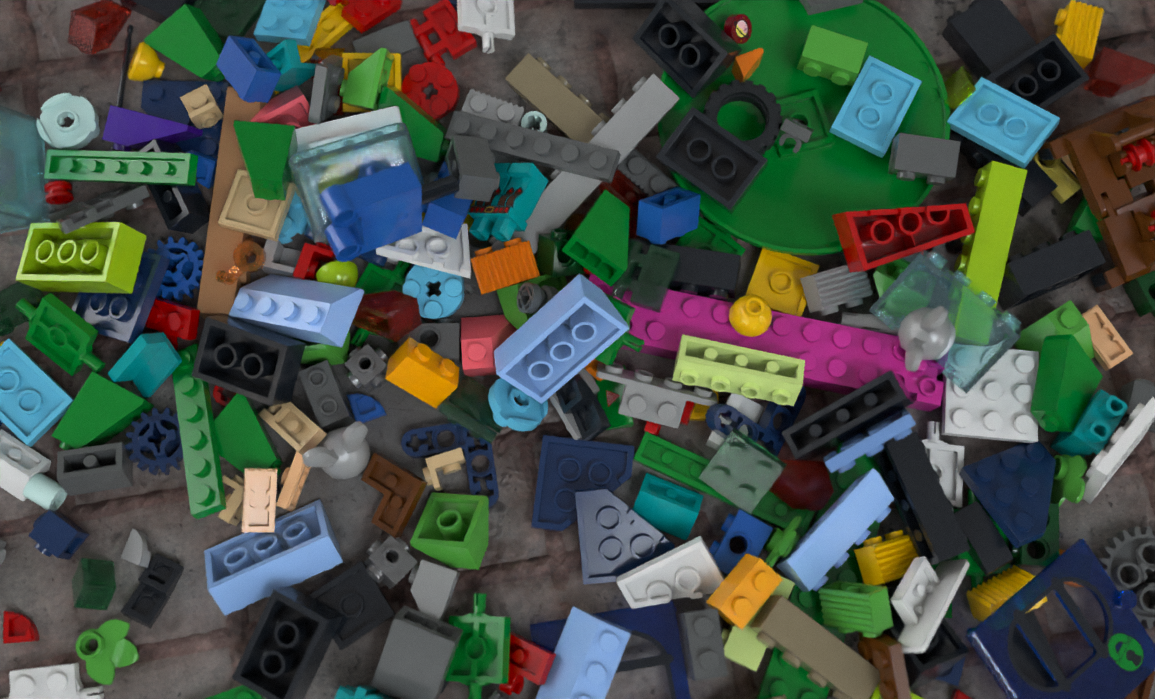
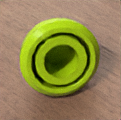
M335 260L323 265L317 271L316 278L318 282L354 288L358 279V268L353 262Z

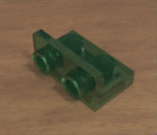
M17 282L0 291V337L12 333L18 325L29 322V318L16 309L15 306L19 300L25 298L35 308H38L44 297L41 290Z

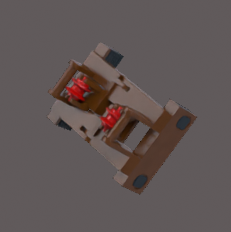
M1155 95L1142 97L1052 136L1038 150L1040 160H1056L1066 155L1069 156L1090 210L1096 219L1101 220L1097 222V226L1115 267L1090 277L1097 293L1115 288L1155 270ZM1127 127L1129 129L1128 131L1121 133L1117 136L1113 134ZM1144 184L1147 192L1132 197L1130 189Z

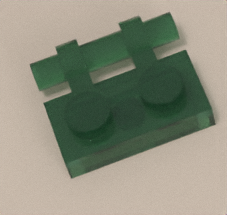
M632 240L628 249V267L613 284L614 289L611 296H616L622 301L625 291L633 292L630 299L631 304L660 313L681 258L680 253L650 245L646 256L640 254L643 244ZM635 266L642 267L638 280L630 279Z
M467 375L451 393L449 401H444L439 408V412L446 415L449 422L457 425V423L471 431L473 437L478 440L482 438L490 444L497 436V433L493 430L500 433L504 428L499 426L493 419L494 413L488 400L489 389Z

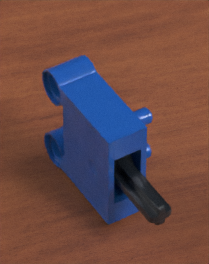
M409 162L380 172L376 166H369L365 170L366 177L343 185H332L320 194L319 199L332 223L326 228L324 234L337 260L340 262L351 261L360 254L422 232V205L458 192L460 190L458 180L455 176L449 175L421 185Z

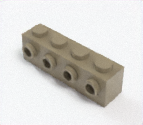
M528 53L506 76L505 80L510 88L534 110L542 113L546 120L565 138L589 143L594 137L591 134L592 130L602 120L607 123L610 119L602 112L597 115L590 109L593 105L582 94L576 96L571 92L572 86L561 75L556 78L549 72L551 67L541 57L535 59Z
M770 595L750 626L751 629L758 633L756 636L758 641L771 649L775 646L784 653L782 655L784 661L795 668L801 666L808 671L807 678L822 688L826 685L834 691L832 695L834 699H869L880 681V674L877 668L783 596Z

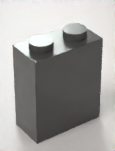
M403 606L394 617L371 686L380 689L385 695L397 696L401 699H438L463 629Z
M717 608L677 614L687 678L697 681L728 676Z

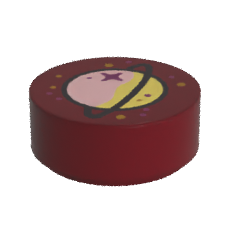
M733 14L727 18L724 32L735 43L744 44L750 39L752 33L751 21L745 14Z

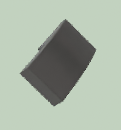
M410 20L388 26L352 42L356 53H375L378 49L385 48L390 53H400L403 56L420 48Z

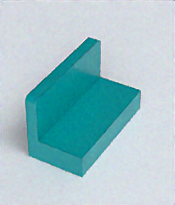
M285 39L266 54L281 72L274 91H287L301 85L315 75V63H301L296 40Z
M164 332L141 334L112 367L108 375L114 383L132 380L142 396L148 398L156 392L180 365L182 359Z
M646 473L632 509L658 530L687 540L699 514L704 496Z

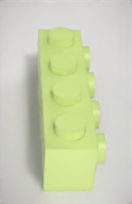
M682 334L672 381L682 382L690 386L696 385L710 388L717 392L743 395L746 398L767 400L779 405L794 406L803 386L805 360Z

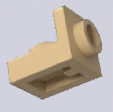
M207 84L180 97L188 112V116L198 129L212 127L224 116Z
M462 448L425 459L428 467L422 469L425 480L428 482L427 485H433L436 491L442 490L438 472L443 471L444 475L462 469L461 464L466 463Z
M236 474L233 479L223 475V482L235 490L232 494H228L225 497L227 509L222 510L218 517L227 523L237 526L242 518L244 479Z

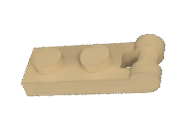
M291 402L270 406L268 409L263 408L258 414L302 456L308 450L315 448L327 435Z

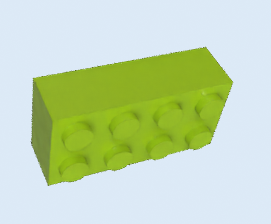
M92 222L67 234L61 232L58 223H31L15 280L43 292L132 294L147 235L121 222Z

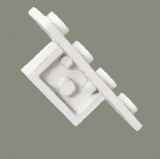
M392 106L295 129L298 142L295 160L320 154L322 160L340 156L339 150L349 148L350 153L367 150L368 143L403 136L405 130L400 109L398 106Z
M926 556L913 559L891 598L895 610L906 625L897 640L902 644L903 653L926 651L970 566L967 559L941 561L935 572Z

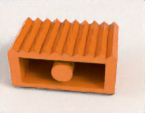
M521 237L504 242L505 248L493 252L491 246L474 252L476 257L470 259L481 295L540 276L529 241L522 243Z

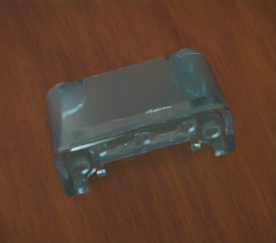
M1 105L0 233L29 229L31 223L48 222L45 214L51 212V205L45 199V196L48 194L44 191V185L48 183V179H44L46 164L45 142L37 130V120L32 116Z
M405 123L390 124L298 152L289 158L290 178L315 243L320 241L329 243L324 233L326 228L332 223L319 199L320 194L327 187L336 184L343 185L366 177L365 170L369 166H376L380 172L409 162L421 185L425 184L412 139Z

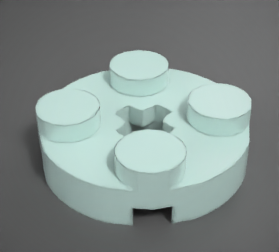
M61 93L48 99L41 107L43 112L40 115V120L37 118L36 123L40 136L50 146L58 150L81 149L100 133V127L98 126L99 117L95 108L86 98L72 96L70 93ZM66 117L74 119L70 127H62L65 124L64 119Z

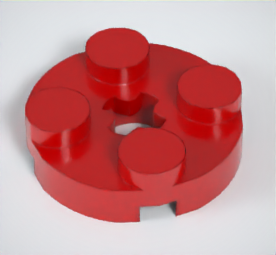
M435 62L413 65L401 86V92L436 121L443 119L442 117L446 116L449 112L451 113L456 108L460 98V88L455 76L445 66ZM429 85H433L434 89L438 90L437 95H432L431 99H426L427 96L423 91Z

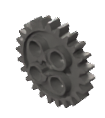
M1151 526L1141 527V530L1138 527L1128 528V532L1126 530L1118 531V539L1116 537L1107 539L1110 547L1099 548L1105 557L1094 560L1095 563L1102 567L1101 570L1094 571L1093 575L1101 577L1102 582L1094 586L1104 589L1105 593L1102 595L1106 600H1110V611L1119 610L1117 620L1122 621L1129 618L1128 622L1131 627H1138L1140 624L1142 629H1152V626L1155 628V530L1152 532ZM1144 548L1149 552L1150 555L1148 563L1144 560L1142 555ZM1122 568L1125 569L1128 574V580L1126 583L1121 579L1120 576ZM1132 587H1134V589L1131 591V593H1130L1129 596H1128V595H1127V591L1130 590ZM1144 593L1148 594L1150 598V605L1148 607L1143 603Z

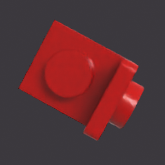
M315 242L314 245L304 243L292 276L297 279L316 280V273L321 268L319 260L327 263L337 260L332 248L320 242Z

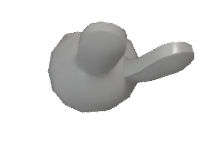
M921 307L909 312L901 321L898 337L900 346L906 351L905 368L908 371L916 372L922 360L940 359L953 346L956 329L948 318V311L944 307Z
M358 421L349 427L329 431L318 444V447L310 449L303 454L304 464L307 467L322 468L325 473L334 479L347 480L358 476L367 467L371 456L369 443L365 439L368 432L367 427L361 421Z

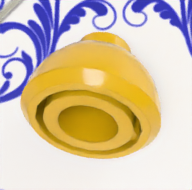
M140 42L134 51L127 76L129 80L140 82L153 77L159 79L165 63L160 61L157 52L145 42Z
M745 295L737 299L731 306L729 320L732 327L738 333L748 337H755L763 334L770 327L772 311L769 304L763 298L757 295Z

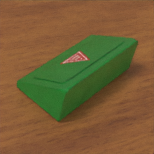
M595 378L596 384L600 389L597 392L598 401L611 424L606 430L633 427V417L618 414L625 384L606 379L599 381Z

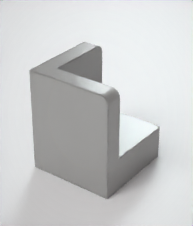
M267 239L259 266L265 274L293 277L292 275L301 251L285 248L279 240L276 242Z

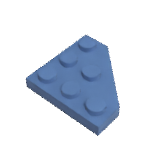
M904 408L866 429L867 432L864 435L859 433L843 442L840 447L841 452L838 454L836 451L830 452L824 457V462L831 473L836 470L839 473H843L856 465L854 460L864 454L870 457L884 449L882 444L891 438L898 441L911 434V427L916 425L910 413Z

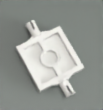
M457 0L458 31L481 36L482 51L484 53H493L495 51L494 38L511 40L515 36L513 0Z
M928 421L927 438L921 441L926 447V454L933 469L939 475L940 484L947 499L951 502L953 508H961L963 479L959 473L962 467H964V446L949 445L940 441V422Z
M79 662L9 671L10 694L9 697L0 699H103L104 693L100 692L104 691L103 686L84 688L80 680Z

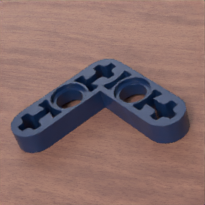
M802 386L794 406L783 405L781 407V405L769 401L758 424L730 405L713 404L706 413L707 426L753 459L771 462L776 459L785 442L782 432L793 426L803 406L806 390ZM720 413H722L724 419L731 421L730 425L721 423ZM779 413L782 417V422L779 428L776 429L773 425V418ZM745 424L748 434L745 440L741 441L738 432L741 426ZM756 441L764 442V446L767 448L765 453L761 446L755 444Z
M468 420L413 429L404 434L401 440L402 449L409 457L415 459L436 456L462 448L465 452L471 495H477V493L482 491L481 482L474 483V478L484 479L492 475V481L486 480L488 490L494 491V495L489 496V508L497 504L499 488L491 435L488 426L483 421ZM473 427H478L480 431H485V435L480 436L481 447L487 445L488 450H475L469 453V448L476 449L473 437H468V434L473 432ZM450 431L454 434L455 440L451 446L442 447L438 444L437 439L441 432ZM432 433L434 450H430L429 444L420 445L417 452H414L412 447H408V443L413 441L412 437L417 436L420 441L429 440L427 434ZM485 456L489 460V467L485 472H476L472 468V462L476 457Z

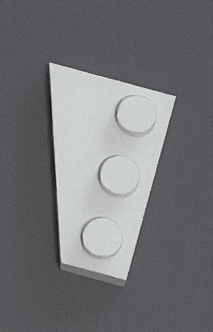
M467 224L462 225L456 239L422 226V232L376 249L377 255L470 279L471 265Z
M699 536L616 577V583L631 609L670 603L672 599L690 597V599L702 598L703 594L714 593L725 578L702 537Z

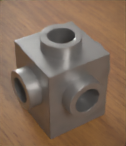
M366 344L363 348L361 346L355 348L348 355V361L344 364L350 372L346 376L357 388L363 385L370 393L374 389H379L388 381L385 377L389 358L379 347L373 350ZM371 362V366L368 369H362Z
M392 536L385 542L379 538L366 551L370 557L364 562L368 567L366 569L368 575L378 583L382 581L389 589L394 587L418 563L409 554L410 548L400 538L394 539Z

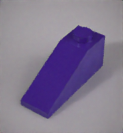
M110 105L102 139L113 142V149L131 152L132 148L143 149L154 139L176 143L200 137L203 130Z

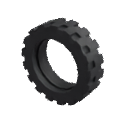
M733 80L729 85H726V83L718 87V91L711 93L703 111L705 116L718 124L717 116L719 110L730 102L744 101L756 106L765 117V130L759 137L742 142L762 156L766 150H770L774 145L783 120L780 115L782 111L779 103H776L775 95L772 92L768 93L765 86L761 84L757 86L750 80H745V82Z

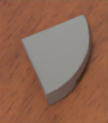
M132 528L121 559L148 568L151 552L147 551L146 540H148V537L144 532Z

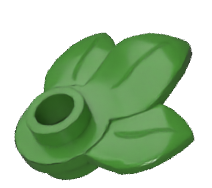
M1067 454L1054 456L1056 464L1050 503L1059 504V507L1065 499L1075 504L1079 503L1085 492V482L1082 478L1087 470L1085 458L1080 455L1072 457Z
M795 517L783 531L776 527L770 533L763 546L767 550V557L764 562L770 568L774 566L780 556L787 557L796 547L800 537L796 530L802 521V517Z
M114 619L106 621L99 629L84 631L76 641V652L81 659L86 661L87 674L100 684L111 685L114 681L116 667L131 665L139 659V652L136 646L131 641L125 639L130 624L123 620ZM93 639L98 642V647L95 651H92L89 647Z

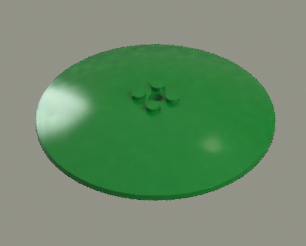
M720 0L704 12L723 31L729 16L733 14H745L748 16L752 25V33L746 43L738 44L742 48L738 56L758 48H763L764 50L760 65L748 80L753 81V84L757 86L759 84L765 86L768 93L772 92L775 95V101L777 104H780L782 110L780 113L783 118L782 125L785 119L790 117L792 119H800L806 126L814 129L807 143L802 141V146L796 153L792 152L796 146V141L791 137L787 138L782 146L779 145L780 137L786 133L780 130L772 148L766 150L763 155L768 160L767 167L732 214L670 171L680 188L701 194L699 211L707 219L735 238L753 246L790 255L814 256L843 252L832 217L834 214L849 211L918 207L933 187V185L926 183V179L915 178L914 181H902L896 179L897 175L888 174L892 141L883 158H880L829 132L853 85H837L830 79L820 76H809L802 70L796 69L812 25L867 42L868 45L859 74L870 55L922 81L894 137L899 133L949 140L950 124L947 123V120L950 118V108L942 75L923 41L898 15L875 0H863V3L812 15H808L800 0ZM734 61L721 76L696 98H692L663 70L661 81L680 99L657 124L661 149L692 106L703 113L711 93L718 91V87L726 83V85H729L731 81L735 80L731 71ZM734 101L724 105L719 110L717 116L718 125L741 141L753 140L759 137L766 126L765 117L761 111L753 104L744 101Z

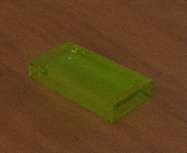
M963 66L944 82L948 96L945 101L952 109H956L976 91L970 73Z

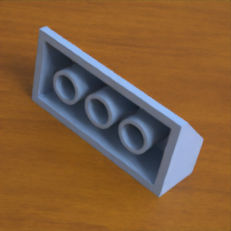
M579 273L494 350L496 374L542 404L629 329V326L605 293Z
M270 274L240 288L229 316L286 337L342 348L365 291L359 288Z
M873 468L860 475L798 541L791 554L783 557L776 565L803 592H808L811 589L815 592L819 590L828 580L825 574L832 566L836 569L839 568L850 556L846 551L854 543L857 546L860 545L871 532L867 528L874 521L880 523L891 512L888 506L894 500V497L880 474Z
M320 499L276 518L274 532H245L204 550L207 588L224 616L236 610H241L247 605L265 597H270L274 589L301 583L307 578L343 563L338 540Z
M573 606L554 651L556 656L545 685L540 686L535 699H605L632 631Z

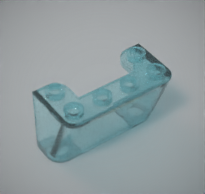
M933 249L930 253L924 250L918 254L869 310L889 328L894 330L896 327L900 328L901 321L911 311L921 307H944L948 311V318L956 329V336L951 349L940 359H936V361L944 367L942 373L967 394L1021 337L1022 331L1019 329L1021 322L1009 311L1006 310L1004 313H1001L993 305L996 301L985 291L981 290L977 293L969 285L972 281L959 270L954 273L946 267L945 264L948 261L936 250Z

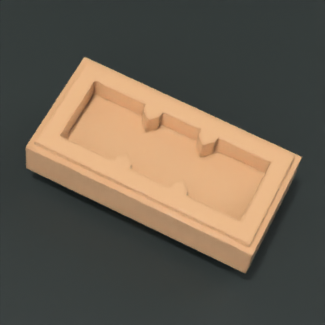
M1098 304L1081 314L1089 324L1094 356L1105 371L1133 355L1131 349Z
M296 451L291 467H287L283 472L281 478L283 488L276 503V506L291 512L296 508L311 468L304 464L302 455L298 451Z
M244 468L242 532L275 531L277 468Z

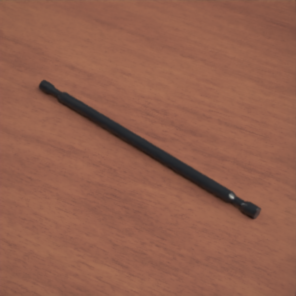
M132 25L127 27L128 34L125 41L116 104L120 108L123 105L132 42L131 34L134 27ZM113 142L110 147V151H116V149H113Z

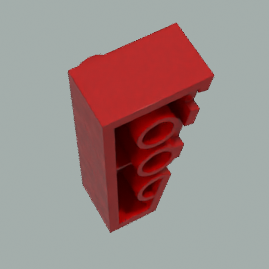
M966 203L849 211L832 215L850 273L866 271L975 233Z

